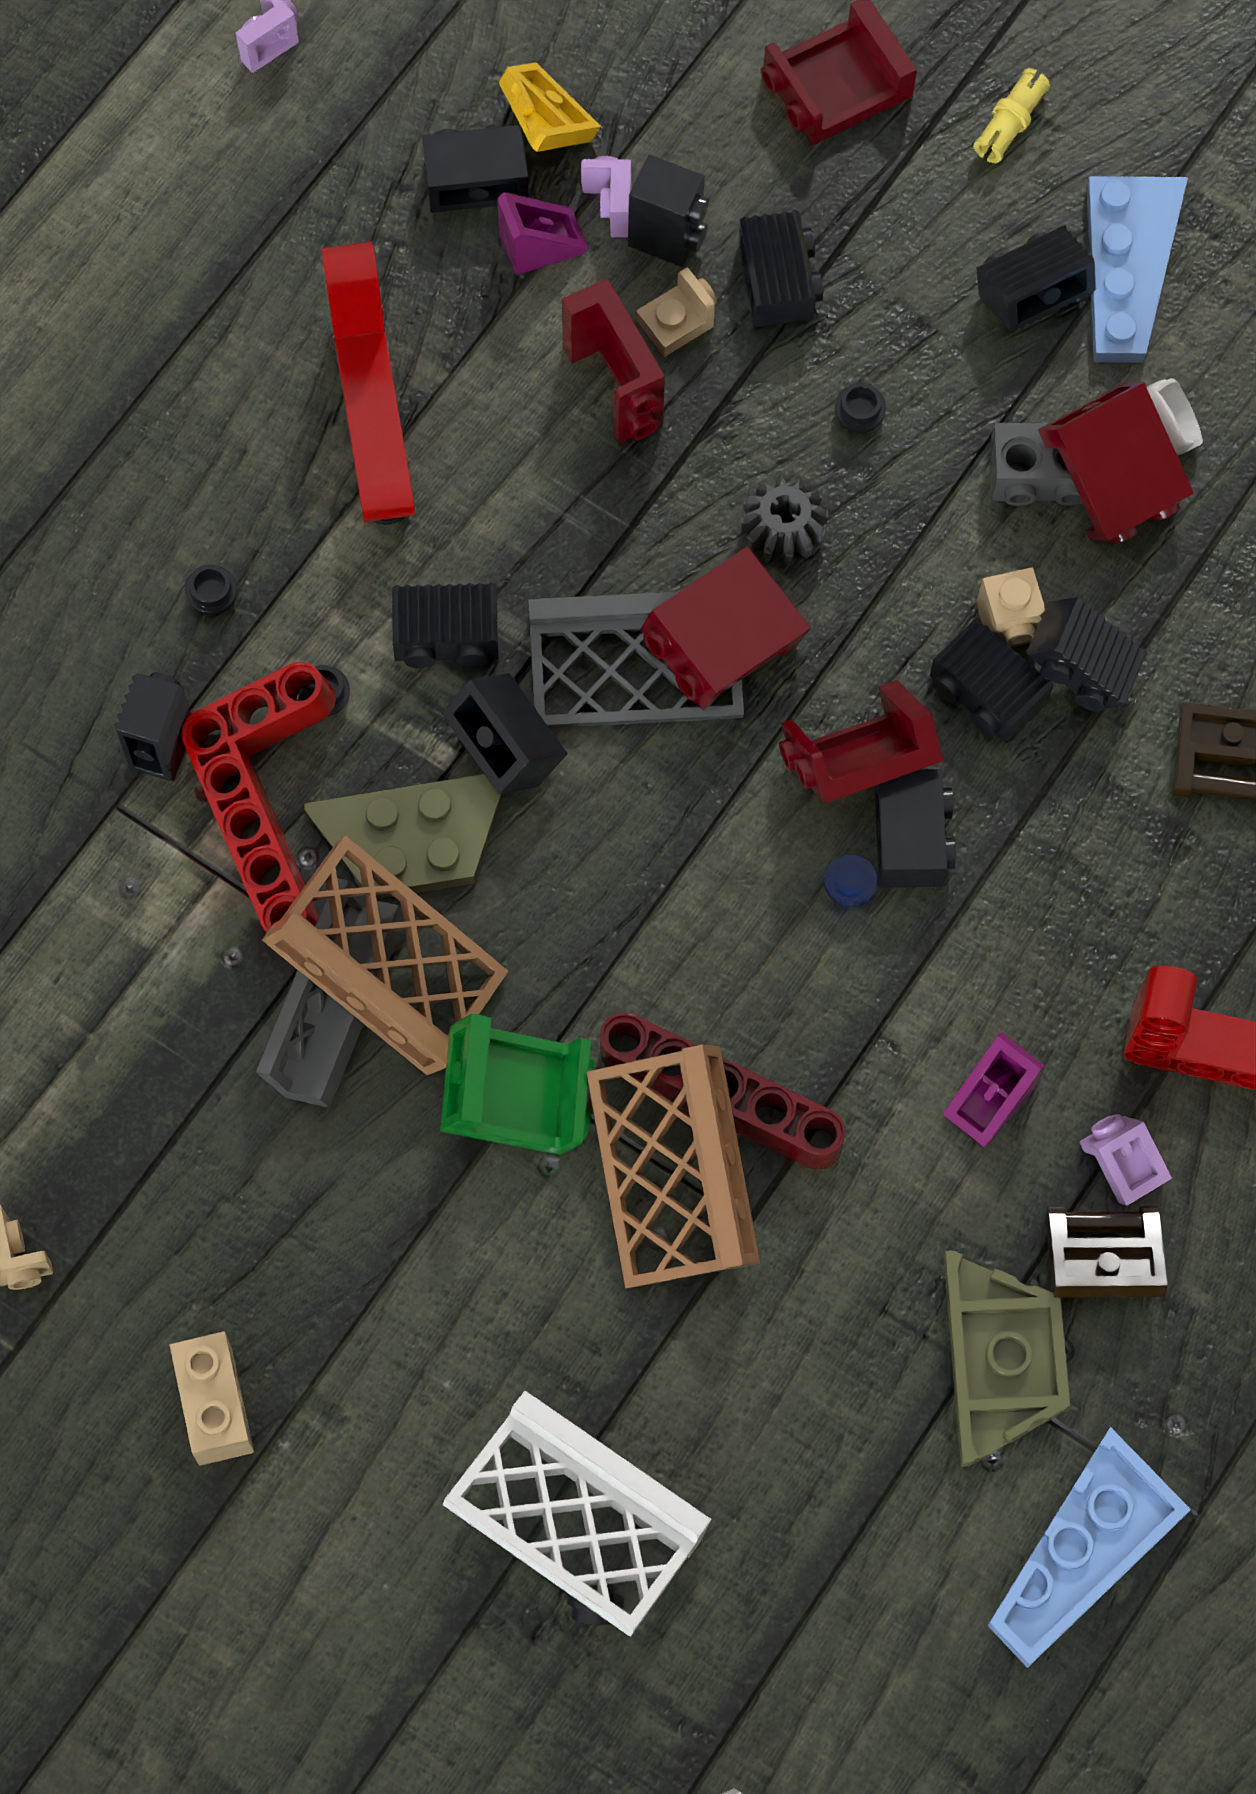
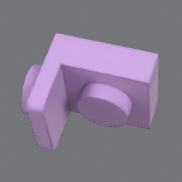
M260 0L262 15L250 18L240 30L235 32L240 60L251 73H254L299 43L296 25L299 15L291 0Z
M612 156L583 159L581 161L582 192L601 194L600 216L601 218H610L611 237L628 238L629 193L632 189L631 160L618 159Z
M1119 1114L1111 1115L1094 1124L1091 1128L1093 1134L1079 1142L1085 1153L1096 1157L1118 1203L1123 1205L1131 1204L1172 1179L1143 1121L1126 1116L1121 1117Z

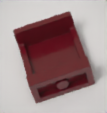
M856 0L850 3L847 21L781 52L775 42L765 46L764 66L761 67V76L766 88L771 94L778 93L785 104L786 115L791 126L797 132L802 130L812 146L913 97L917 68L871 0Z
M608 278L563 298L562 341L563 350L570 362L573 364L599 352L619 386L614 391V436L618 443L625 442L631 438L640 440L651 435L657 430L659 425L663 424L665 375Z
M1144 382L1122 383L1038 429L1046 448L1059 449L1093 526L1085 530L1090 540L1108 541L1110 545L1123 542L1138 533L1136 525L1149 518L1152 521H1158L1176 513L1181 508L1178 502L1194 494Z
M748 546L653 609L641 627L645 644L656 658L663 659L676 675L675 679L680 691L688 699L695 700L703 710L712 705L721 693L778 654L782 657L793 650L811 629Z
M898 680L878 686L885 715L812 741L792 719L781 723L785 740L779 742V749L786 768L789 772L795 770L805 790L811 788L824 804L943 761L932 713Z

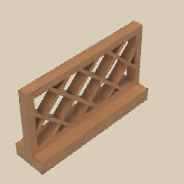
M346 835L337 841L281 920L274 923L262 939L269 947L427 1076L446 1068L449 1034L446 1035L432 1023L429 1003L452 1001L455 1023L471 1013L479 1015L508 973L505 967ZM343 856L359 867L362 888L339 889L336 866ZM326 881L327 891H318ZM374 881H376L380 886H374ZM391 894L400 901L404 922L380 924L376 895ZM364 896L369 925L345 927L341 898ZM329 899L333 928L318 930L301 914L310 901ZM415 915L418 916L421 920H415ZM432 928L441 935L444 956L422 958L417 929ZM405 930L410 959L387 961L382 932ZM370 933L375 963L359 964L349 954L347 935ZM328 937H335L336 944ZM456 949L459 950L462 954H456ZM472 961L489 976L479 990L463 992L458 963ZM446 964L450 993L428 995L423 966ZM411 967L416 997L401 998L391 990L388 970ZM369 971H376L377 978ZM472 999L467 1008L465 1009L464 1000ZM410 1005H417L418 1011Z
M702 1044L684 1048L682 1051L587 1071L625 1289L760 1264L720 1046ZM680 1064L684 1087L675 1101L671 1102L654 1090L652 1085L663 1068ZM649 1071L643 1081L633 1075ZM622 1077L638 1088L623 1113L608 1104L605 1080ZM646 1095L668 1110L653 1135L631 1120ZM686 1101L689 1114L682 1109ZM611 1117L617 1120L614 1127H612ZM676 1117H679L692 1127L694 1141L684 1157L661 1142ZM626 1127L647 1142L633 1167L622 1161L617 1155L616 1142ZM656 1149L678 1164L663 1189L641 1174ZM696 1155L698 1159L699 1168L692 1164ZM620 1170L627 1175L623 1183ZM686 1171L702 1181L704 1196L694 1211L671 1196ZM635 1182L658 1197L643 1221H640L627 1211L625 1197ZM665 1204H668L688 1219L673 1244L651 1229ZM706 1210L709 1223L702 1218ZM630 1225L637 1229L633 1237ZM696 1226L712 1236L715 1260L698 1263L681 1250ZM647 1236L666 1250L667 1254L656 1271L639 1274L635 1251L644 1237ZM675 1258L685 1264V1266L670 1268Z

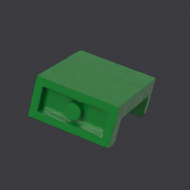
M473 1013L450 1026L440 1132L558 1155L582 1144L590 1127V1112L586 1109L587 1088L589 1087L587 1071L595 1069L594 1059L590 1057L591 1040L578 1038L571 1043H560L491 1028L492 1017Z

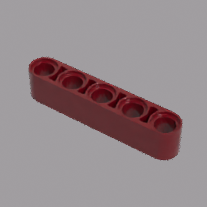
M627 1012L617 1013L609 1017L602 1025L600 1032V1055L606 1067L682 1051L684 1048L698 1046L637 1015ZM619 1035H628L636 1039L639 1045L631 1052L621 1053L613 1049L610 1042ZM722 1057L726 1081L736 1092L730 1098L736 1133L815 1170L826 1169L838 1160L846 1134L844 1123L839 1115ZM649 1071L633 1075L643 1081ZM662 1072L652 1085L654 1090L673 1102L684 1087L682 1074L671 1077ZM686 1101V1103L684 1104L683 1107H685V1108L688 1109V1105H687V1101ZM771 1105L780 1109L785 1118L777 1124L769 1125L758 1119L756 1111L763 1106ZM821 1129L831 1135L834 1143L827 1148L818 1149L808 1144L805 1135L811 1130Z

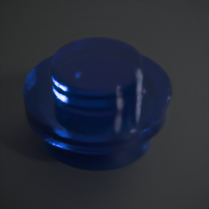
M843 855L833 860L827 867L824 876V887L828 896L835 903L845 907L861 906L868 902L876 891L877 873L873 865L865 858L857 855Z

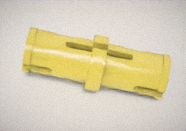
M1025 69L1008 97L998 101L993 110V119L981 136L974 142V149L981 158L984 157L992 145L991 149L993 151L987 158V161L999 163L1017 133H1023L1031 122L1030 114L1043 95L1050 89L1049 80L1045 75L1041 73L1031 88L1033 84L1031 81L1036 75L1037 70Z

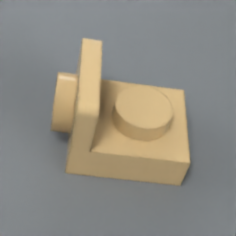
M686 267L678 272V284L676 287L636 310V321L665 357L714 327L717 299L707 281L703 278L697 280L689 268Z
M0 1205V1286L8 1285L9 1289L18 1290L41 1283L42 1276L53 1274L52 1263L45 1251L21 1256L16 1255L25 1252L22 1230L18 1219L10 1221Z

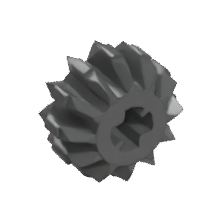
M782 475L776 478L775 488L761 481L756 487V496H747L744 500L743 511L746 514L741 517V530L743 533L749 534L747 545L750 550L764 547L763 558L766 563L773 559L775 554H782V560L788 566L793 561L794 552L808 559L812 555V544L821 545L825 539L826 531L822 526L827 524L828 511L826 508L819 506L821 504L819 490L804 493L805 482L802 478L795 482L793 487L786 486V481ZM781 517L787 518V523H782Z

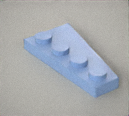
M1089 176L1087 183L1089 255L1092 254L1095 260L1096 290L1091 295L1093 362L1144 363L1188 177Z
M1110 1427L992 1617L988 1627L1028 1668L1187 1515L1191 1509Z

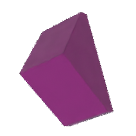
M505 192L497 198L499 235L515 275L580 256L588 250L572 208Z
M1001 1032L947 1106L943 1115L985 1148L1034 1091L1045 1066Z

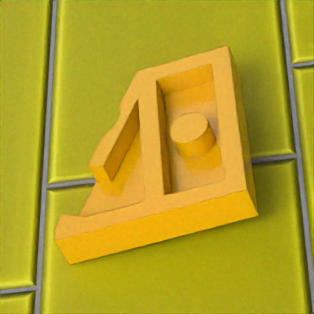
M537 63L507 67L498 82L531 147L536 152L592 142L601 128Z

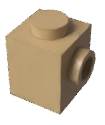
M1033 567L982 578L976 605L983 625L988 626L991 632H995L998 638L1005 641L1006 645L1020 646L1029 643L1034 638L1033 632L1038 629L1037 623L1042 620L1040 615L1045 611Z

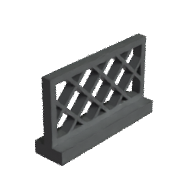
M680 591L528 599L534 707L549 728L743 718L742 679L731 686L732 705L709 706L704 710L699 707L695 700L693 702L698 707L682 708L690 700L684 695L672 708L658 709L644 696L662 675L679 689L675 679L676 675L669 670L666 662L662 664L641 646L644 642L643 633L635 640L628 633L642 632L641 627L651 611ZM615 633L629 647L610 667L589 647L601 634ZM575 635L590 636L582 642ZM563 636L577 650L557 669L542 656L541 637ZM634 652H637L657 670L639 690L635 689L617 673V670ZM583 654L604 672L587 693L582 691L564 675ZM543 667L553 675L545 685H543ZM610 678L632 696L620 711L606 712L592 699ZM558 681L580 699L568 714L545 715L544 696ZM639 702L647 710L631 709ZM585 705L594 711L591 713H579Z

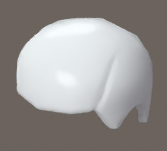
M1170 378L1147 386L1176 454L1181 455L1200 446L1203 443L1201 431L1193 409L1179 383L1175 379Z

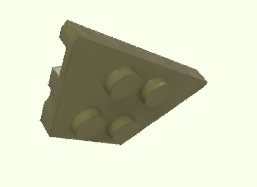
M485 774L304 803L308 821L312 826H316L329 843L331 850L337 841L346 835L413 892L419 893L475 883L482 862V853L485 844L489 841L494 826V817L502 794L499 795ZM343 856L340 860L341 864L349 869L357 885L362 888L359 867ZM374 881V886H380L376 881ZM391 894L376 895V899L394 897Z
M945 1251L944 1269L960 1466L968 1467L1069 1409L1070 1396L1061 1298H1054L1052 1292L1036 1285L1027 1286L1022 1284L1015 1276L996 1268L992 1271L963 1259V1254Z

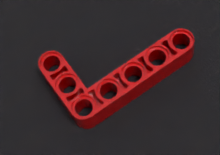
M373 242L321 248L364 523L415 515L385 334Z
M306 662L289 664L195 711L187 717L181 732L190 760L259 921L266 933L274 923L281 920L305 887V883L250 756L323 720L333 710L336 700L334 689L316 667ZM316 684L315 691L308 699L297 701V694L305 685ZM268 707L264 720L251 725L250 719L253 713L259 708ZM221 730L217 743L211 747L203 748L207 735L213 731ZM240 775V783L237 788L232 792L223 793L225 782L232 776ZM260 820L258 832L251 838L242 839L245 826L251 821ZM280 866V874L276 881L269 885H262V877L265 871L270 867ZM310 901L301 916L313 926H316L319 915L313 901Z
M1173 966L1151 967L1132 1005L1123 1053L1124 1057L1139 1065L1256 1090V1022L1193 1008L1198 981L1194 973Z

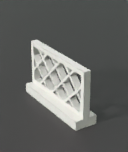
M524 1391L515 1402L510 1415L446 1496L443 1506L630 1637L687 1557L689 1558L699 1545L711 1521L702 1512L527 1391ZM509 1437H512L530 1450L533 1466L503 1469L499 1450ZM541 1458H542L543 1460H545L546 1462H548L549 1464H543V1465H542ZM492 1461L493 1471L483 1472ZM565 1474L576 1482L579 1498L549 1501L545 1476ZM535 1478L540 1503L510 1507L505 1481ZM496 1482L501 1508L479 1510L463 1497L472 1485ZM588 1491L594 1494L595 1496L589 1497ZM611 1506L622 1514L625 1531L596 1534L591 1509ZM581 1510L587 1536L557 1539L552 1514ZM542 1515L547 1541L526 1543L516 1536L513 1518ZM497 1520H503L504 1526L499 1524ZM634 1523L640 1526L642 1529H635ZM658 1539L673 1549L675 1554L665 1565L643 1567L638 1541ZM628 1543L633 1569L604 1572L599 1546ZM589 1547L594 1574L574 1576L563 1568L560 1551ZM550 1552L551 1559H549L542 1553ZM657 1578L648 1590L646 1579ZM636 1580L640 1602L631 1615L610 1601L607 1584ZM597 1585L598 1592L589 1586Z

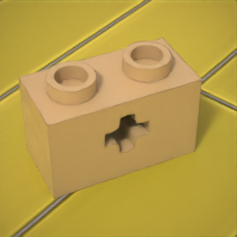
M225 1331L169 1344L190 1446L198 1465L201 1466L254 1453L233 1351Z

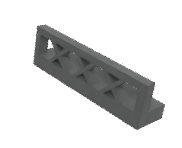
M337 878L339 889L356 888L349 880ZM364 896L341 898L342 911L346 902L350 905L344 920L345 927L369 925ZM326 899L315 926L318 930L333 928L329 899ZM377 901L380 924L404 922L402 909L399 905ZM401 930L382 932L387 961L390 960ZM370 933L347 935L350 956L359 964L375 963ZM328 937L336 944L335 937ZM297 970L256 1073L285 1098L330 1108L364 1024ZM369 971L377 978L376 971ZM307 1000L308 1011L302 1023V1010ZM287 1049L288 1060L283 1073H281L278 1069Z

